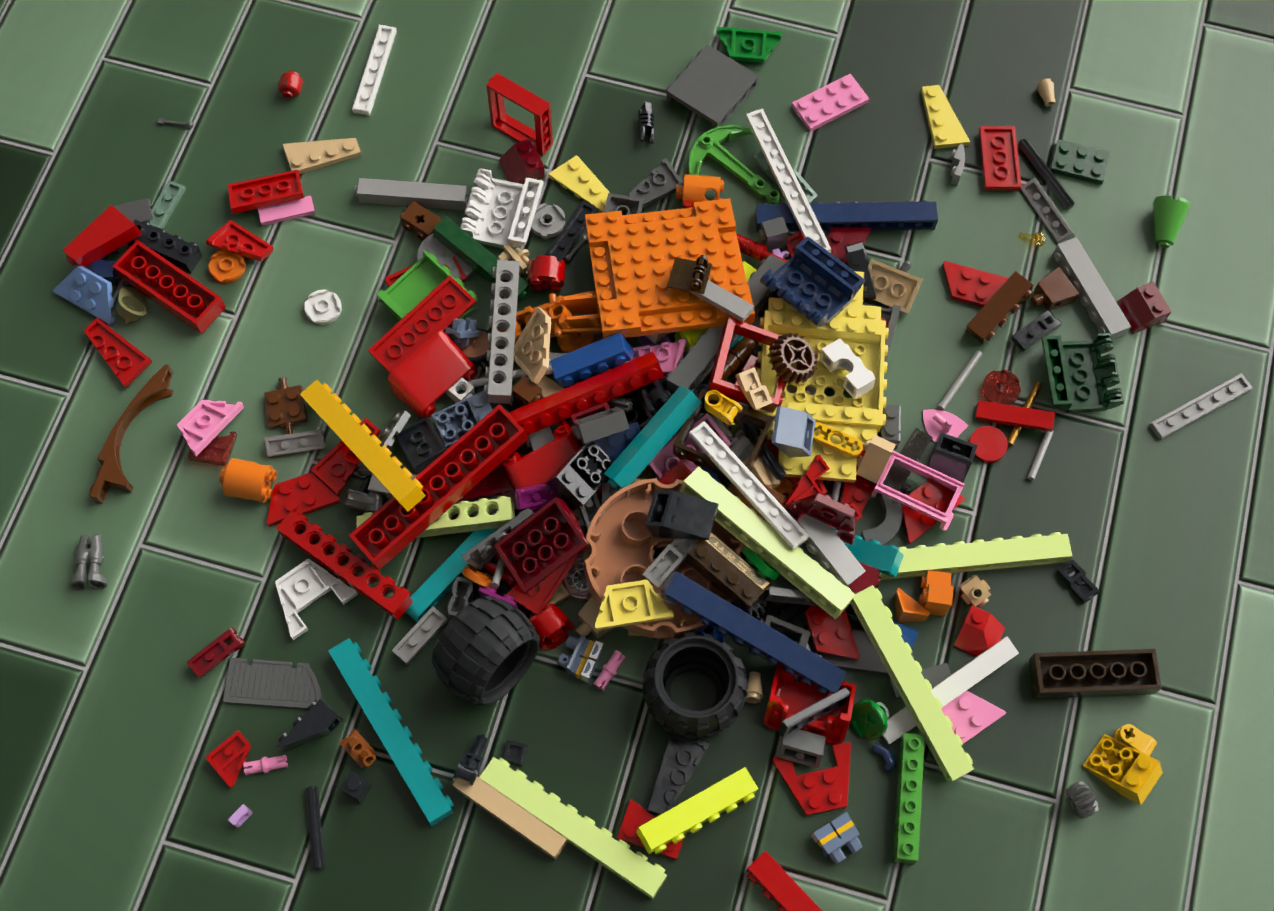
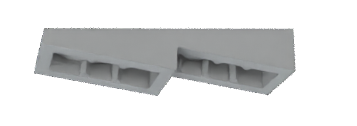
M675 538L642 575L659 588L668 578L670 572H674L685 560L687 552L699 540Z

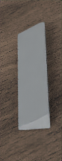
M1035 177L1021 187V191L1058 244L1076 236Z

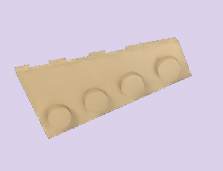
M356 138L283 144L291 171L299 170L300 174L362 156Z

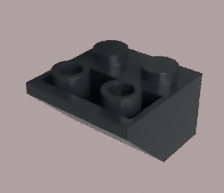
M941 432L935 440L927 466L963 483L978 445Z

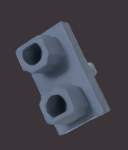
M465 318V320L453 319L452 327L446 328L445 331L446 334H455L454 343L460 349L468 346L469 338L480 337L481 331L476 330L477 320L472 318Z

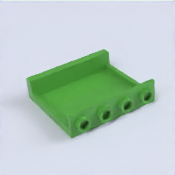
M424 250L423 257L385 292L381 289L376 295L378 301L400 321L449 275L462 287L464 284L459 278L455 279L445 265L441 266L434 254H428ZM471 290L467 292L476 300V304L459 319L463 320L477 307V296Z

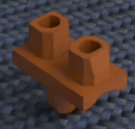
M355 729L350 732L348 737L339 742L361 768L365 765L369 767L376 760L375 755L377 753Z

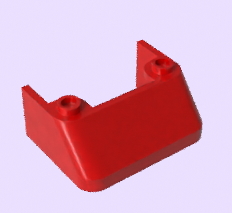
M565 420L560 421L561 426L554 431V441L523 457L513 452L500 464L514 490L546 483L581 448L577 438L573 435L571 427Z

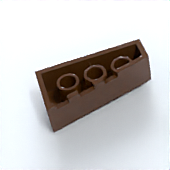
M1015 271L968 323L966 331L982 344L987 340L990 342L996 335V331L1000 327L1002 328L1009 320L1008 318L1015 314L1020 306L1032 295L1033 284Z

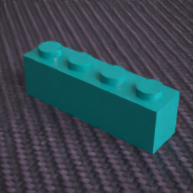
M855 535L852 545L844 542L857 561L881 570L880 573L892 577L897 576L904 556L897 546L887 544L886 547L873 539H869V541L862 540L863 538Z

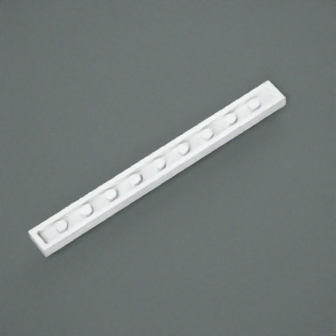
M760 109L746 114V119L804 239L807 236L831 253V247L764 110Z

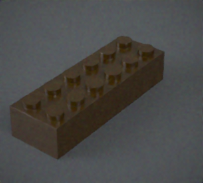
M1156 649L1034 653L1029 659L1034 699L1154 695L1162 689Z

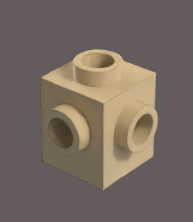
M972 575L958 586L963 593L961 597L967 605L971 604L975 607L977 605L981 607L989 601L988 597L991 596L988 591L991 589L984 579L980 581L976 575Z

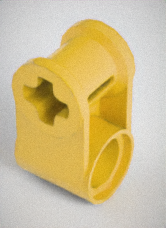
M711 390L705 395V410L727 425H732L734 417L743 409L739 403L729 399L719 391ZM714 399L718 403L710 404L708 401Z
M1131 724L1123 725L1114 733V739L1148 756L1151 755L1157 745V741Z

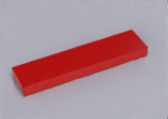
M979 400L975 420L1052 432L1055 412Z

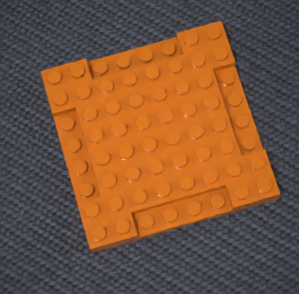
M730 198L694 202V207L630 215H622L621 211L585 215L603 339L619 332L624 338L722 327L729 317L738 320L688 291L667 288L675 257L696 261L700 255H705L708 263L712 264L708 280L753 305L736 235V224ZM755 311L746 318L744 323H754Z

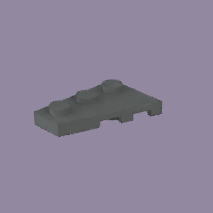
M664 158L661 164L654 168L651 174L629 193V196L644 199L642 206L644 208L676 192V186L684 185L669 161Z

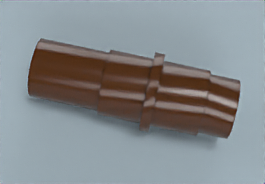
M743 337L729 349L721 380L725 381L739 367L744 366L745 361L757 348L753 340ZM712 371L707 375L709 381Z

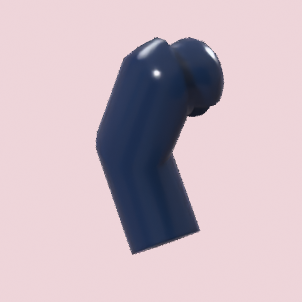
M876 743L872 752L883 757L885 761L883 768L885 770L893 771L894 767L897 766V760L893 752Z

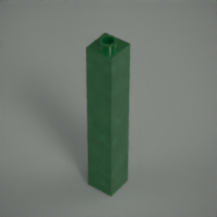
M445 216L433 228V237L489 283H496V278H493V267H497V260L499 259ZM520 276L517 303L519 300L523 301L529 294V283Z

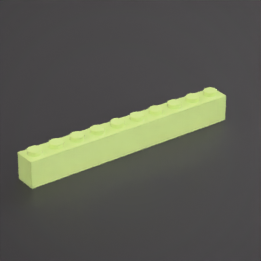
M698 467L683 481L680 489L681 493L718 503L715 521L834 619H837L850 604L855 594L849 587L839 582L833 574L823 569L817 561L807 556L801 548L797 547L792 550L767 521H764L753 509L742 503L737 496L726 490L722 484L715 481L708 472Z
M1060 532L1051 533L1049 536L1035 534L1028 538L1015 536L1007 540L995 538L986 542L984 540H975L972 543L959 541L953 543V545L939 543L933 547L919 545L912 549L899 547L898 550L904 556L897 576L892 577L882 573L879 576H881V580L925 576L928 570L961 573L1066 563L1071 559L1072 551L1068 534H1061Z
M872 585L855 594L850 604L922 735H925V742L947 782L954 781L974 770L972 766L973 761L970 755L964 752L960 737L954 734L951 728L953 727L951 720L943 714L940 700L932 694V686L927 679H924L918 661H914L911 655V647L907 642L903 641L900 627L892 621L890 609L887 606L885 607L881 601L882 595L880 591Z
M495 757L492 758L480 775V779L653 900L667 878V875L664 873L666 870L656 863L653 866L647 862L648 858L639 851L635 854L629 849V844L621 839L619 842L613 839V834L605 828L600 830L594 826L595 822L587 816L581 817L577 814L578 810L570 804L567 806L560 802L561 799L552 792L550 794L544 792V787L536 781H533V783L526 779L527 775L518 769L514 771L509 768L510 764L504 759L499 758L497 760Z

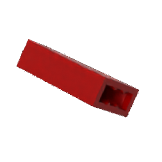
M110 205L63 249L67 255L65 259L72 266L87 267L136 239L142 233L131 220L114 206Z

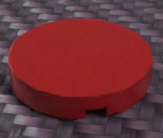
M992 426L977 428L969 440L970 443L978 445L974 457L984 463L999 461L1005 455L1008 448L1007 438L1004 433Z

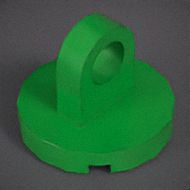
M867 699L860 700L853 705L850 722L858 735L869 738L867 740H876L886 733L889 711L883 703H875Z

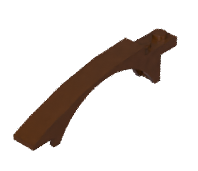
M165 364L140 390L108 436L97 458L102 467L98 469L96 482L90 488V497L95 503L103 505L110 487L132 493L133 486L125 477L121 466L120 448L122 439L130 423L142 410L159 400L173 395L174 391L169 389V383L173 376V371L169 365Z

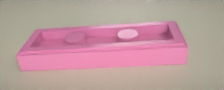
M311 196L258 208L262 226L315 214Z

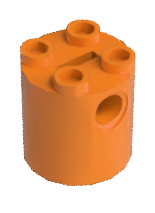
M685 174L684 185L676 186V199L682 200V209L686 200L691 202V208L694 207V202L720 200L719 194L723 192L724 180H721V177ZM713 190L715 197L712 199L706 198V191Z
M232 458L222 468L219 482L225 496L265 503L267 500H271L273 493L271 487L273 481L277 478V470H274L272 465H261L252 461Z

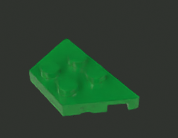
M717 27V35L727 56L734 61L765 63L781 41L783 32Z

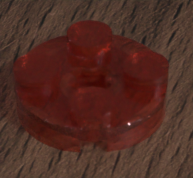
M994 370L988 373L983 381L981 390L982 395L989 402L1006 405L1014 403L1021 392L1019 379L1008 370ZM997 385H1004L1005 391L998 390Z

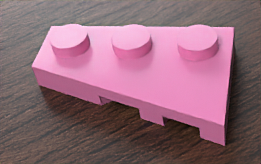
M681 339L678 342H664L657 346L633 348L634 355L632 360L653 351L659 361L663 374L668 375L676 369L679 360L683 358L687 342L685 339Z

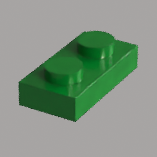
M747 546L743 548L741 552L747 557L745 560L751 566L758 568L756 572L765 579L769 577L775 581L780 574Z

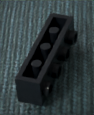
M135 219L133 222L142 234L128 243L129 246H132L138 240L176 267L192 273L202 258L197 244L193 242L188 243L177 235L172 236L162 228L156 229L146 221L141 222Z

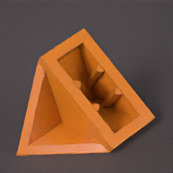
M900 588L895 592L893 598L898 623L926 621L931 612Z

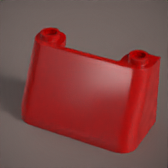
M440 330L391 371L388 376V383L392 393L422 420L425 417H431L435 413L436 400L461 378L466 381L473 380L478 370L451 338Z
M777 665L765 712L764 724L770 729L779 731L783 720L832 694L824 695L818 692V687L814 685L809 686L803 682L795 681V675L792 676L784 672V667ZM842 682L838 691L846 687L850 692L845 705L799 730L826 737L825 743L842 744L851 720L856 685Z

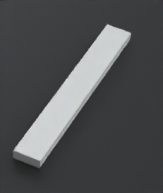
M705 421L689 432V436L792 550L809 538V535Z
M1007 636L934 686L931 692L935 698L937 697L943 707L1018 655L1019 652ZM904 707L887 720L888 727L886 733L882 736L887 744H891L916 726L907 707Z

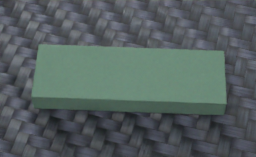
M169 180L151 209L153 220L146 222L156 229H163L186 190L185 186Z

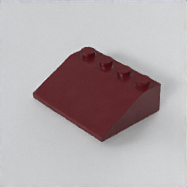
M555 497L496 543L494 547L522 591L526 594L589 544L565 501Z

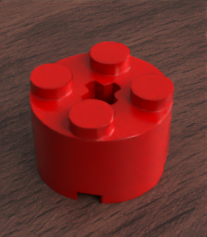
M548 255L536 256V260L533 261L531 258L528 268V283L532 286V290L540 292L543 289H550L551 292H560L565 283V261H557V257Z
M552 603L548 604L538 616L535 615L529 619L539 635V647L543 651H547L546 648L548 647L552 650L561 645L569 637L567 634L569 629L571 631L574 629V624L558 606H554Z

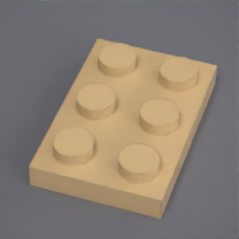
M871 259L868 268L876 294V299L873 300L893 307V305L901 306L900 311L909 314L923 279ZM867 286L863 287V293L867 292Z

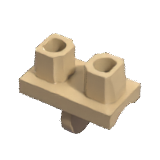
M509 244L503 246L504 252L498 256V259L520 261L519 276L522 275L524 278L528 276L526 270L528 268L527 264H529L528 257L530 252L527 249L521 251L519 248L514 251Z

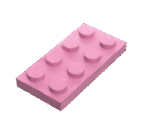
M848 74L792 102L791 107L811 132L867 104L869 97L853 76Z

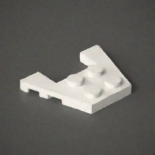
M310 559L305 560L275 581L289 633L293 640L308 630L298 616V613L324 594L333 590L343 605L358 595L355 589L349 587Z

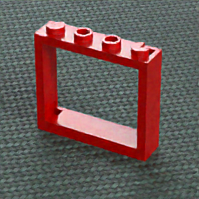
M496 73L493 77L489 78V82L486 84L491 126L518 142L531 138L538 154L544 156L553 145L550 103L501 74ZM504 98L534 114L535 130L505 113Z
M729 317L722 330L707 390L719 391L730 399L750 405L740 386L721 380L732 335L734 333L769 346L780 335ZM777 376L773 396L770 397L772 403L759 409L773 413L777 406H781L783 401L781 393L786 387L787 380L782 381L781 376Z

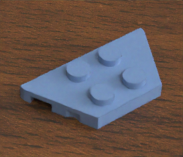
M78 266L54 288V293L104 322L114 324L115 318L111 317V307H113L111 282L83 266Z

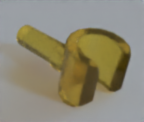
M1020 232L1019 237L1034 239L1037 246L1045 244L1043 232L1035 234Z

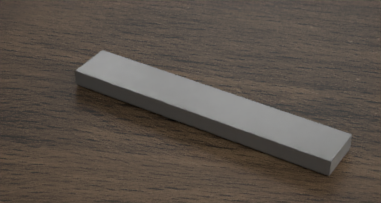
M1241 373L1151 422L1149 427L1158 439L1162 440L1251 391L1253 387Z

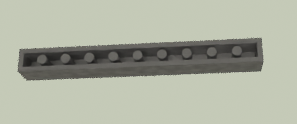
M771 254L766 260L764 259L761 262L759 269L751 274L747 282L750 288L755 316L769 300V297L775 293V291H771L760 282L761 277L770 269H772V274H774L786 263ZM724 326L708 328L705 334L702 333L696 345L690 347L686 357L680 359L676 369L667 375V390L674 394L680 386H683L694 392L714 366ZM733 333L730 346L739 335Z

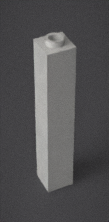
M359 178L358 185H355V196H358L359 203L410 206L414 201L424 208L465 211L468 200L467 186L367 178Z

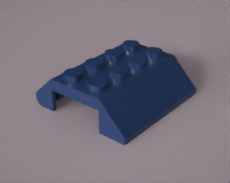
M807 236L795 247L794 256L774 274H772V269L768 270L761 277L760 282L771 291H778L777 295L786 303L797 309L799 313H807L806 318L808 320H811L817 327L826 326L851 303L864 284L865 279Z

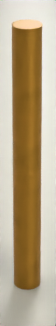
M1035 382L1023 407H1032L1042 387L1041 382ZM1013 427L1007 440L1008 446L1012 447L1022 427Z

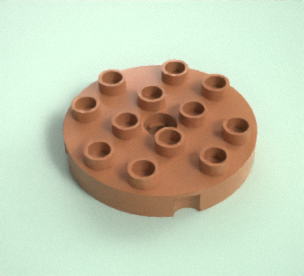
M656 478L635 482L609 497L596 512L587 532L586 540L589 545L584 548L583 569L588 588L599 607H601L607 586L648 580L642 574L654 562L655 550L665 549L674 541L675 538L653 537L646 528L645 522L655 490L680 492L683 484L682 480L677 479L670 485L661 484ZM714 520L712 532L742 557L741 551L745 545ZM685 560L675 569L674 572H679L727 602L732 603L727 596ZM664 581L659 588H657L654 584L650 582V584L653 586V590L658 594L660 593L665 583ZM664 600L663 603L673 612V618L621 626L641 636L657 639L682 637L683 633H697L709 627L699 622V617L692 614L690 616L682 612V607L679 605H671Z

